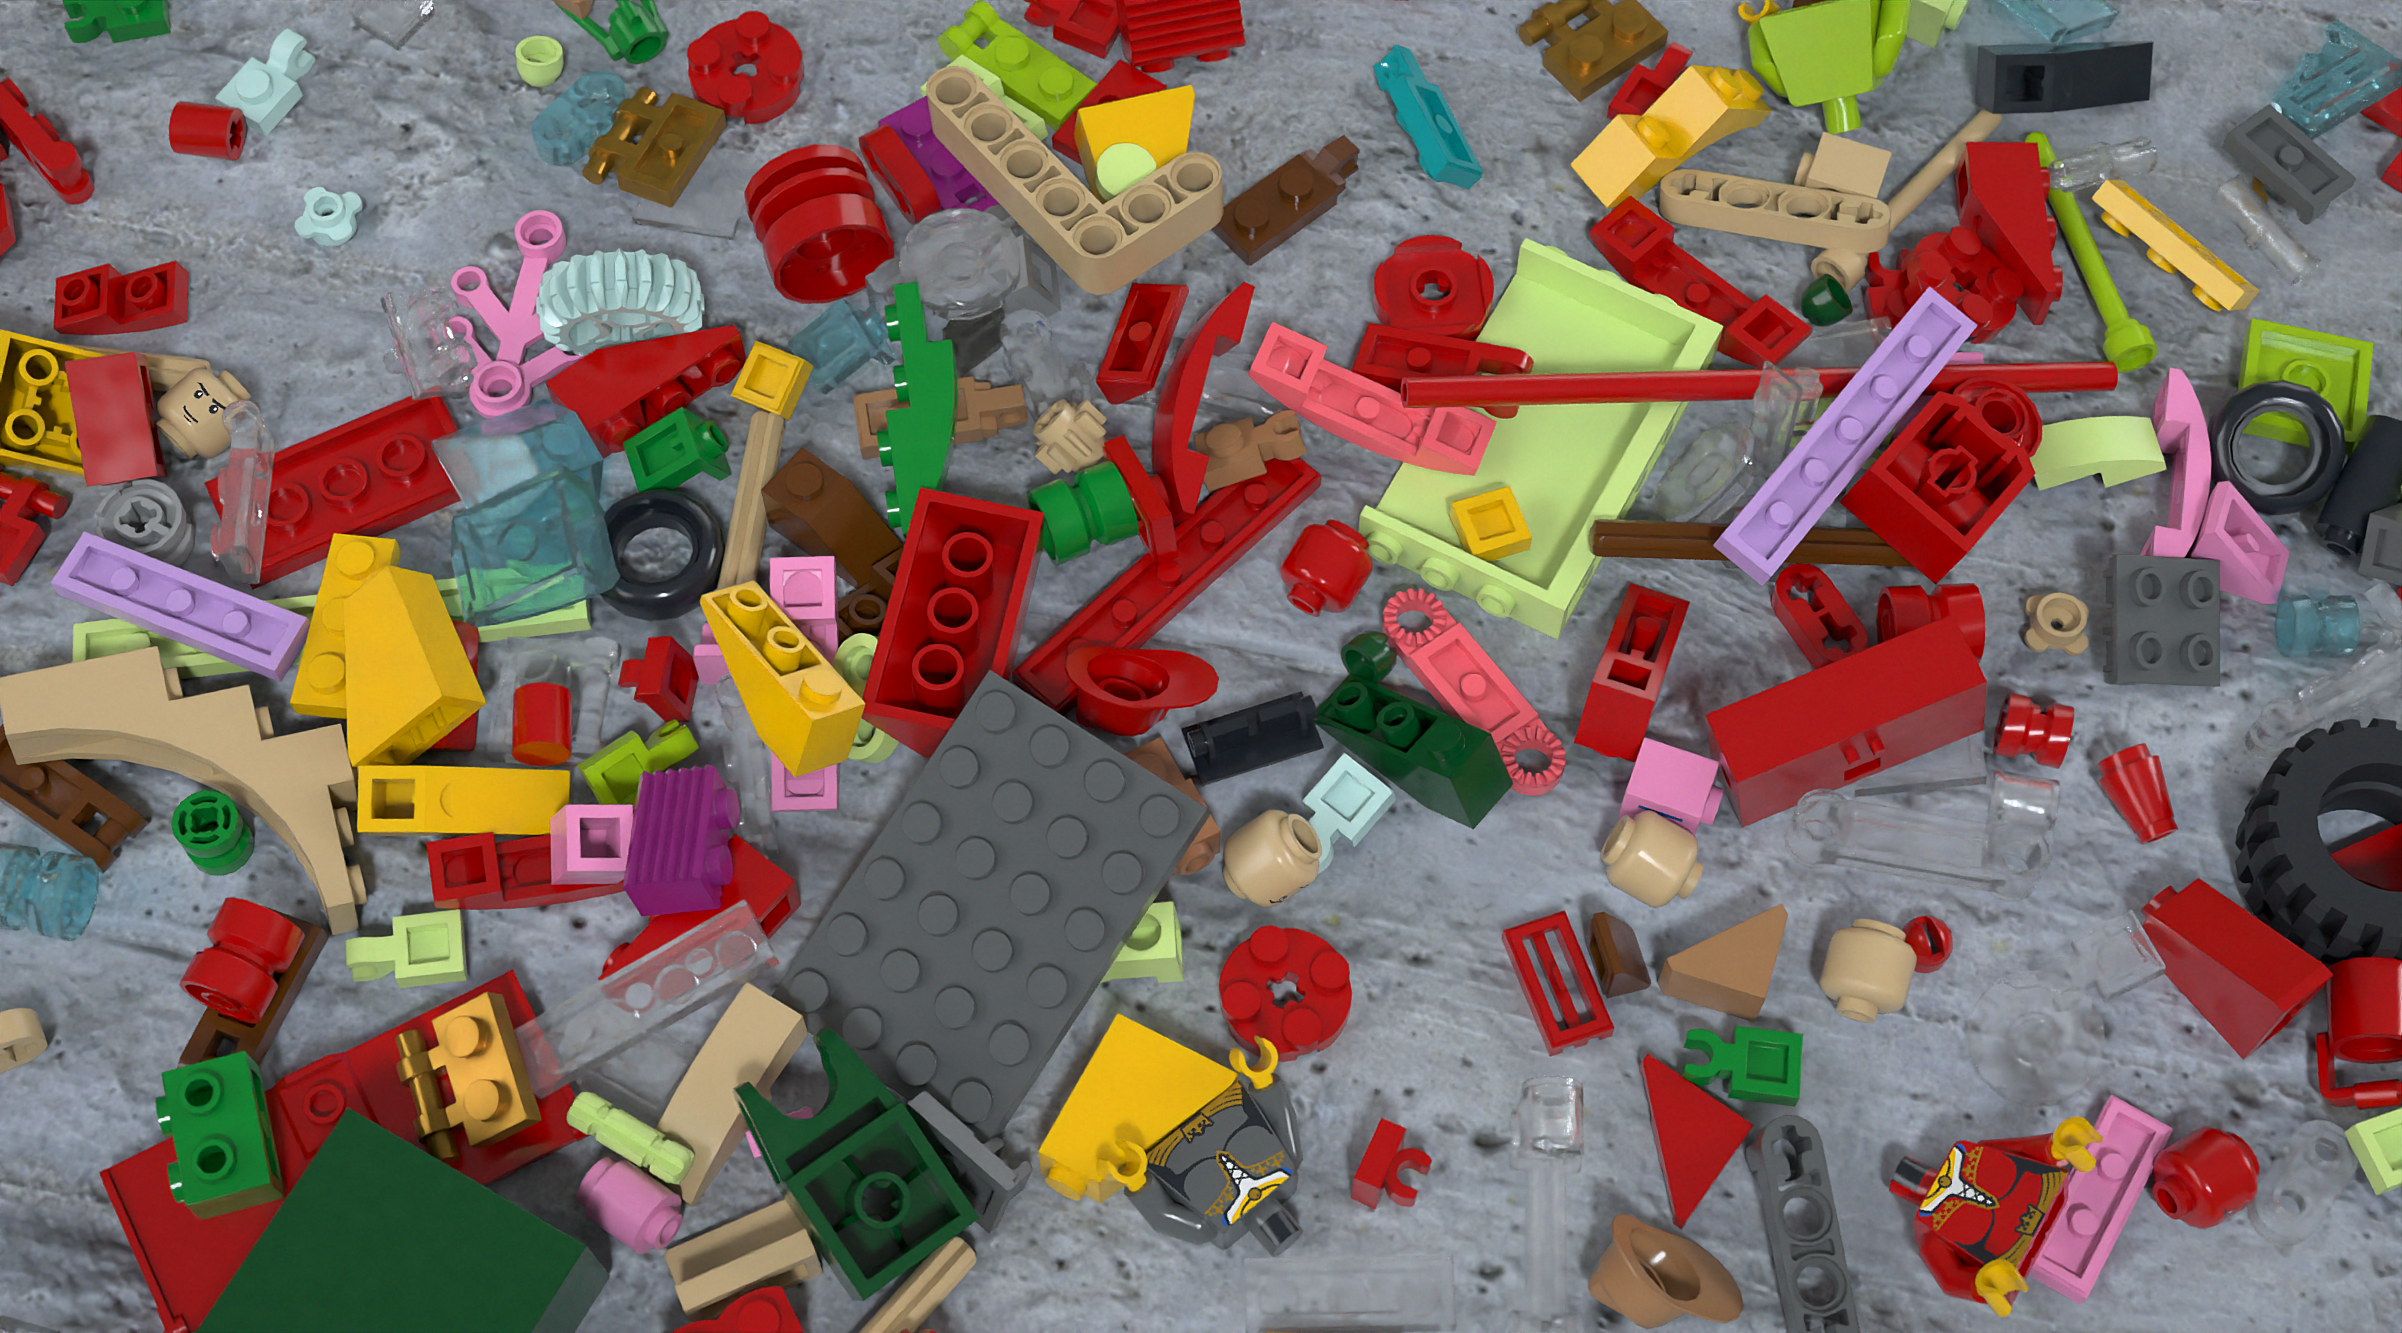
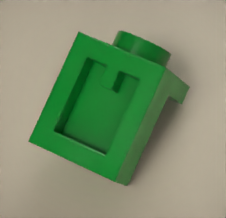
M680 407L623 442L639 492L657 489L671 491L702 471L719 481L731 475V470L725 456L729 449L728 443L721 429L712 420L705 421L683 407Z

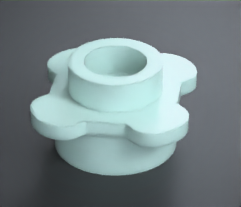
M315 187L306 192L304 195L306 207L303 216L299 217L294 224L298 235L306 239L312 237L317 243L324 246H338L350 240L357 229L355 214L363 206L359 195L351 191L342 195L327 192L323 187Z

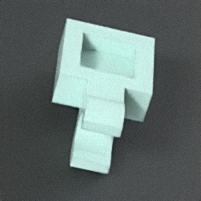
M288 28L285 29L275 39L267 63L264 64L251 57L215 97L218 105L240 109L244 114L246 126L266 137L303 96L295 81L305 75L316 60L313 55L303 50L307 44L306 39Z

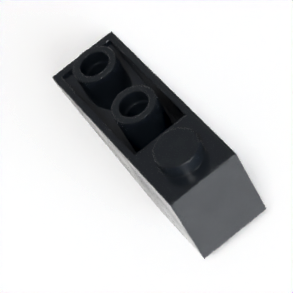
M2154 42L1978 45L1975 104L1992 114L2052 113L2150 100Z

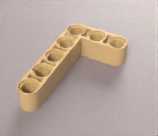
M947 66L937 70L928 79L926 93L932 130L937 139L1065 273L1087 293L1105 295L1119 290L1214 228L1221 221L1224 213L1222 170L1218 161L1209 154L1188 152L1180 155L1113 199L1102 204L975 73L964 67Z

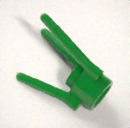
M616 0L619 7L609 17V34L588 16L581 19L556 4L568 17L604 46L613 61H618L625 57L628 63L642 64L655 58L666 45V38L669 32L659 18L654 0H640L642 7L631 2V0Z

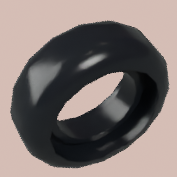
M2286 380L2252 383L2228 396L2211 416L2207 428L2210 441L2212 482L2216 486L2218 482L2230 481L2255 512L2263 516L2298 513L2320 501L2339 479L2346 456L2344 427L2332 405L2310 387ZM2276 411L2290 415L2302 424L2309 437L2310 453L2306 466L2297 477L2284 484L2270 485L2256 480L2246 472L2240 461L2238 444L2242 431L2252 419L2263 413Z
M665 489L636 492L612 504L596 521L587 544L589 575L603 600L627 617L650 622L679 618L701 606L699 603L701 595L714 592L717 589L725 552L724 536L710 510L688 494ZM663 527L677 530L689 539L693 550L689 563L678 575L666 581L654 583L639 581L627 574L622 568L621 557L625 546L636 535L648 529Z

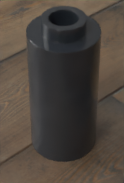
M2383 415L2367 417L2340 472L2339 479L2334 484L2314 525V530L2322 537L2321 545L2331 553L2349 559H2355L2358 553L2362 554L2370 513L2398 503L2402 495L2401 420Z

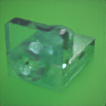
M843 298L787 342L795 356L805 359L814 366L809 380L815 389L824 394H828L872 358L886 367L897 359L886 342L889 336L887 325L873 309L868 308L862 311Z

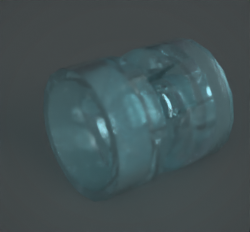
M0 841V928L21 931L27 926L34 935L65 941H75L79 938L90 923L99 891V873L97 864L92 857L59 851H49L43 855L38 847Z

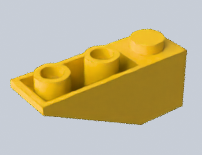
M754 580L701 595L699 603L757 735L790 773L796 778L847 761L866 705L865 702Z
M359 766L357 832L371 836H470L493 832L494 836L550 834V819L566 804H571V771L451 766Z

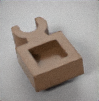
M1285 410L1276 413L1263 425L1255 427L1251 416L1236 422L1221 424L1211 430L1193 435L1196 451L1210 457L1204 477L1208 492L1267 473L1265 461L1274 458L1284 461L1292 460L1304 455L1307 451L1300 434L1302 430L1295 411Z

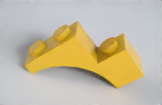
M1690 65L1642 116L1618 114L1570 165L1606 208H1616L1629 196L1638 201L1661 181L1666 174L1672 172L1683 162L1712 143L1734 132L1757 127L1772 110L1761 98L1764 93L1763 87L1746 70L1742 68L1738 70L1722 68L1720 66Z

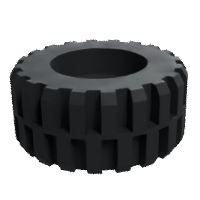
M2373 718L2368 727L2361 728L2360 721L2357 719L2334 722L2328 733L2325 729L2316 728L2300 736L2294 747H2286L2275 759L2244 810L2245 816L2237 829L2235 845L2241 851L2235 860L2237 877L2240 882L2251 883L2252 885L2244 896L2252 913L2256 916L2265 913L2271 921L2268 925L2318 961L2320 960L2330 965L2360 957H2384L2402 961V892L2371 887L2346 873L2328 853L2318 827V816L2337 810L2364 811L2380 816L2394 825L2402 823V730L2396 729L2397 722L2394 720Z

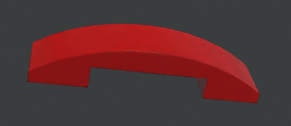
M1632 196L1625 199L1590 229V239L1629 284L1651 294L1664 295L1672 299L1678 306L1723 325L1717 351L1728 357L1756 368L1773 369L1811 335V326L1767 294L1755 303L1673 243L1675 228Z
M1243 282L1222 298L1196 323L1177 352L1159 397L1152 437L1153 475L1158 474L1165 486L1174 527L1195 514L1210 457L1187 449L1212 355L1221 357L1241 342L1255 289L1254 285Z
M489 832L426 842L435 908L461 910L528 908L575 902L625 891L623 889L624 879L618 884H552L550 834L496 843L494 833Z

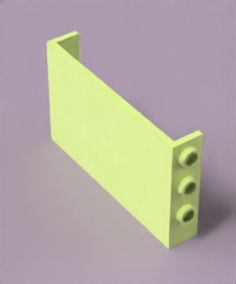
M1525 238L1520 246L1516 274L1476 342L1510 347L1526 352L1532 357L1534 362L1531 374L1708 370L1715 359L1723 325L1678 306L1672 299L1664 295L1651 294L1626 283L1610 271L1597 270L1572 259L1559 248L1549 245L1543 246ZM1482 372L1481 375H1495V374H1489V373H1484V372ZM1690 402L1520 406L1517 415L1510 419L1494 417L1487 413L1484 408L1466 407L1497 421L1475 475L1436 471L1403 462L1376 509L1365 505L1360 514L1358 533L1369 543L1367 553L1379 562L1390 565L1399 564L1420 574L1429 585L1436 589L1456 591L1477 601L1483 610L1493 616L1513 618L1558 640L1604 558L1595 556L1590 551V528L1597 519H1626ZM1510 486L1532 536L1530 550L1490 562L1465 552L1449 516L1451 503Z

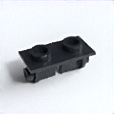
M1302 691L1181 728L1202 786L1324 748L1314 720L1318 719L1314 700L1311 695L1304 696Z

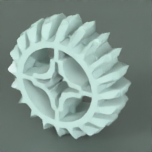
M619 248L616 252L607 253L595 250L593 255L582 256L576 254L571 257L570 262L560 261L553 264L552 270L542 274V281L539 284V297H536V315L540 318V330L544 332L545 340L556 344V347L562 351H574L575 355L579 354L580 356H587L600 348L698 331L702 327V314L705 313L704 294H701L697 272L686 267V263L681 260H669L668 255L663 253L649 255L643 249L636 252H623Z

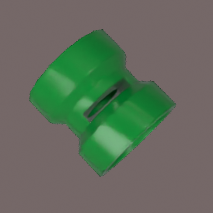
M203 790L189 795L180 802L174 811L171 823L174 837L200 871L208 875L224 876L236 872L243 867L253 854L255 844L253 832L229 796L219 791Z

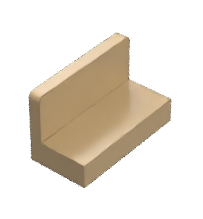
M785 1199L667 1250L664 1255L676 1285L674 1286L690 1323L702 1320H717L732 1302L751 1291L773 1286L782 1287L784 1291L823 1273L807 1230L804 1229Z

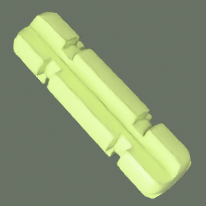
M581 1092L567 1113L569 1125L586 1135H596V1141L638 1166L646 1168L650 1166L649 1172L667 1183L679 1184L692 1167L695 1156L691 1150L674 1140L670 1141L668 1139L665 1141L664 1134L621 1109H612L611 1103L594 1093Z

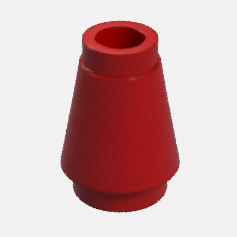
M2146 743L2121 750L2097 763L2103 776L2098 780V783L2133 832L2137 834L2142 845L2162 839L2179 830L2174 820L2175 816L2159 755L2152 756Z

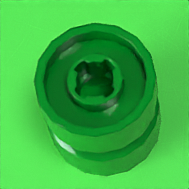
M1110 460L1077 473L1074 486H1070L1060 478L1027 492L1029 509L1044 512L1043 547L1055 566L1088 555L1093 540H1096L1101 545L1105 544L1108 546L1139 534V525L1132 499L1120 472Z

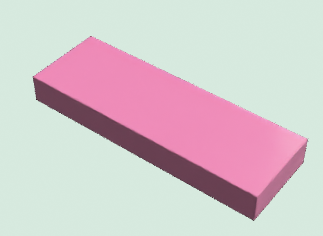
M2110 1095L2093 1125L2103 1136V1141L2101 1143H2089L2084 1146L2096 1159L2095 1167L2087 1173L2079 1172L2073 1166L2071 1167L2068 1178V1202L2029 1273L2030 1277L2079 1305L2087 1299L2153 1170L2156 1155L2163 1150L2173 1131V1128L2113 1095Z

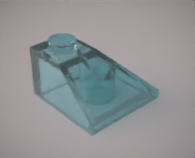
M546 399L431 440V448L486 543L600 500L603 457L576 412Z

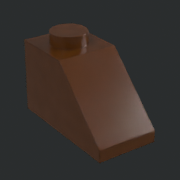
M803 447L761 489L769 527L811 557L834 556L836 575L856 589L870 581L873 565L903 547L902 543L850 480Z

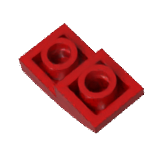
M175 260L122 275L112 265L107 263L56 278L53 329L59 334L111 335L150 331L187 323L189 272Z

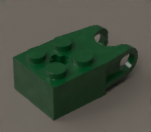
M825 1026L817 1031L813 1037L829 1084L826 1102L816 1115L808 1119H796L786 1116L773 1103L762 1097L749 1081L740 1083L733 1088V1094L739 1111L775 1186L804 1229L807 1230L808 1235L853 1301H864L980 1218L902 1101L899 1102L854 1050L835 1031ZM867 1186L872 1190L886 1188L891 1196V1200L883 1204L889 1211L883 1220L878 1214L866 1215L863 1210L862 1201L866 1199L863 1192Z

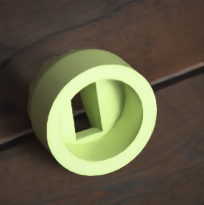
M532 36L518 43L515 49L516 66L522 80L533 87H547L554 83L556 78L561 75L563 69V52L559 42L546 36Z

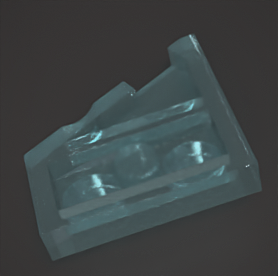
M2338 19L2331 22L2325 29L2327 42L2318 54L2307 53L2296 67V74L2290 80L2284 82L2271 99L2273 107L2311 140L2332 130L2335 126L2373 103L2380 101L2402 86V60Z

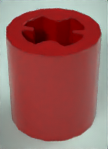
M186 101L176 103L169 122V141L174 153L230 161L239 159L246 137L245 117L240 109Z
M539 682L522 685L515 690L513 694L511 752L514 759L531 766H554L570 759L572 755L573 695L569 689L555 683Z

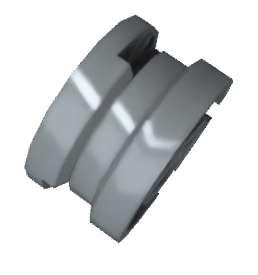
M151 479L132 480L133 486L121 491L115 487L102 498L95 511L98 520L97 526L94 529L98 537L175 567H180L188 559L195 546L196 531L178 495L165 483Z

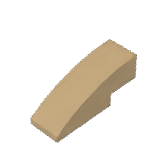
M746 982L697 1054L655 1130L665 1135V1141L668 1139L670 1141L674 1140L693 1152L695 1157L691 1169L682 1182L672 1184L650 1173V1166L646 1168L637 1165V1167L680 1196L683 1203L693 1208L746 1135L744 1130L748 1128L735 1101L733 1088L740 1083L749 1081L762 1097L768 1101L772 1099L769 1088L808 1035L803 1016Z

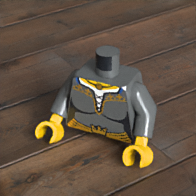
M1255 1035V1041L1261 1050V1058L1256 1065L1248 1068L1245 1057L1238 1048L1233 1047L1229 1054L1232 1067L1241 1074L1251 1078L1252 1082L1249 1084L1248 1089L1239 1080L1148 1154L1144 1152L1141 1146L1134 1142L1116 1140L1115 1144L1126 1155L1125 1168L1122 1172L1118 1173L1116 1167L1110 1161L1099 1159L1097 1162V1172L1106 1181L1124 1183V1195L1158 1233L1196 1245L1211 1242L1217 1248L1225 1250L1250 1231L1272 1257H1277L1293 1245L1303 1233L1300 1225L1282 1206L1297 1191V1170L1303 1161L1295 1110L1280 1076L1272 1073L1278 1063L1277 1050L1270 1041Z

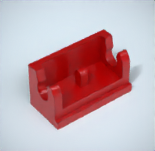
M129 352L64 362L86 485L89 487L133 482L132 480L168 477L160 431L155 425L158 420L146 355L138 352Z

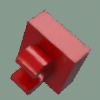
M672 636L649 637L644 660L628 659L622 662L618 685L621 688L636 687L634 700L637 703L647 704L666 723L674 719L678 723L690 721L699 675L693 657Z
M1381 1117L1354 1176L1351 1199L1376 1210L1385 1190L1388 1197L1394 1203L1404 1207L1414 1206L1418 1191L1402 1184L1397 1175L1404 1169H1414L1421 1174L1428 1175L1432 1159L1422 1150L1415 1148L1403 1149L1407 1128Z

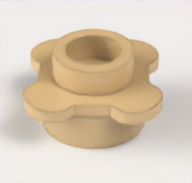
M2052 593L2047 596L2038 594L2027 600L2024 609L2026 614L2030 616V629L2026 632L2024 640L2031 650L2044 652L2048 648L2064 650L2071 656H2078L2086 650L2089 640L2083 634V630L2087 623L2089 611L2084 602L2066 593ZM2054 621L2061 624L2062 628H2053L2051 622Z

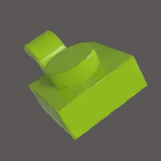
M674 719L654 731L646 743H643L639 735L631 730L578 764L577 767L600 805H633V810H635L639 777L643 771L653 774L656 770L662 772L674 763L694 753L699 746L687 726L683 725L681 727L678 721Z

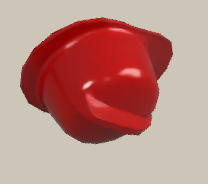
M1088 646L1078 648L1069 654L1064 668L1069 680L1078 688L1077 722L1084 727L1100 729L1117 736L1134 737L1145 734L1155 724L1164 719L1169 709L1193 707L1207 701L1217 691L1219 681L1213 666L1200 657L1182 651L1165 649H1119L1105 646Z

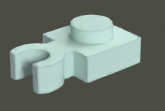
M1345 753L1302 801L1306 810L1314 815L1307 822L1315 830L1322 846L1318 874L1330 865L1334 855L1333 844L1339 837H1342L1355 848L1396 800L1393 790Z

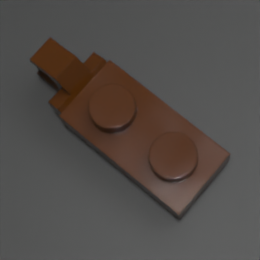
M1343 135L1324 146L1319 154L1313 149L1303 152L1302 155L1298 154L1224 206L1221 221L1211 230L1247 266L1253 265L1337 205V196L1346 189L1345 185L1347 182L1345 179L1359 168L1357 161L1360 149Z

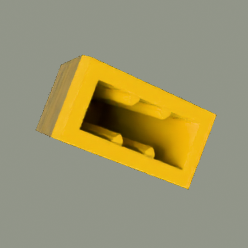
M1192 85L1078 109L1074 139L1091 193L1102 204L1108 201L1101 196L1096 187L1095 174L1100 156L1109 147L1119 143L1136 144L1150 153L1155 161L1157 170L1176 157L1186 153L1195 99Z
M387 565L371 573L366 578L365 584L343 601L349 760L352 767L358 768L359 766H407L486 704V700L431 574Z
M1117 1013L1038 1150L1040 1171L1046 1175L1045 1182L1053 1190L1072 1200L1080 1201L1083 1195L1101 1204L1125 1186L1124 1183L1106 1181L1097 1172V1162L1099 1159L1110 1161L1116 1167L1118 1173L1122 1172L1125 1168L1126 1155L1123 1150L1117 1147L1115 1144L1116 1140L1134 1142L1141 1146L1144 1152L1148 1154L1237 1083L1238 1073Z

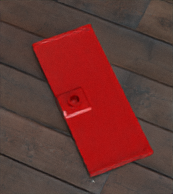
M513 969L346 1052L327 1055L284 1076L272 1088L264 1091L285 1198L204 1220L200 1219L186 1206L185 1202L178 1204L175 1201L170 1187L168 1163L177 1161L173 1136L99 1172L106 1192L156 1303V1310L164 1326V1333L196 1332L347 1108L352 1109L430 1154L427 1144H421L418 1141L413 1121L419 1116L410 1087L402 1086L396 1064L401 1061L395 1038L406 1031L420 1029L422 1030L428 1051L439 1046L432 1020L486 992L503 995L542 1120L488 1148L471 1147L466 1130H463L454 1135L460 1158L448 1165L487 1187L576 1141L590 1136V1134H584L567 1122V1113L576 1097ZM448 1073L437 1078L445 1108L456 1103V1097Z

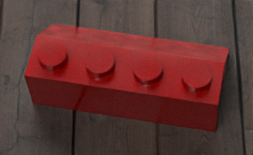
M920 487L862 697L866 704L861 717L863 720L921 756L931 758L989 670L1008 682L1010 681L1043 550L1044 512Z

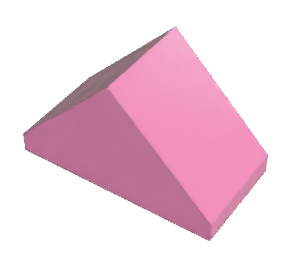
M2225 481L2218 482L2211 493L2203 521L2185 558L2220 560L2221 591L2267 605L2275 604L2278 601L2290 551L2231 482Z

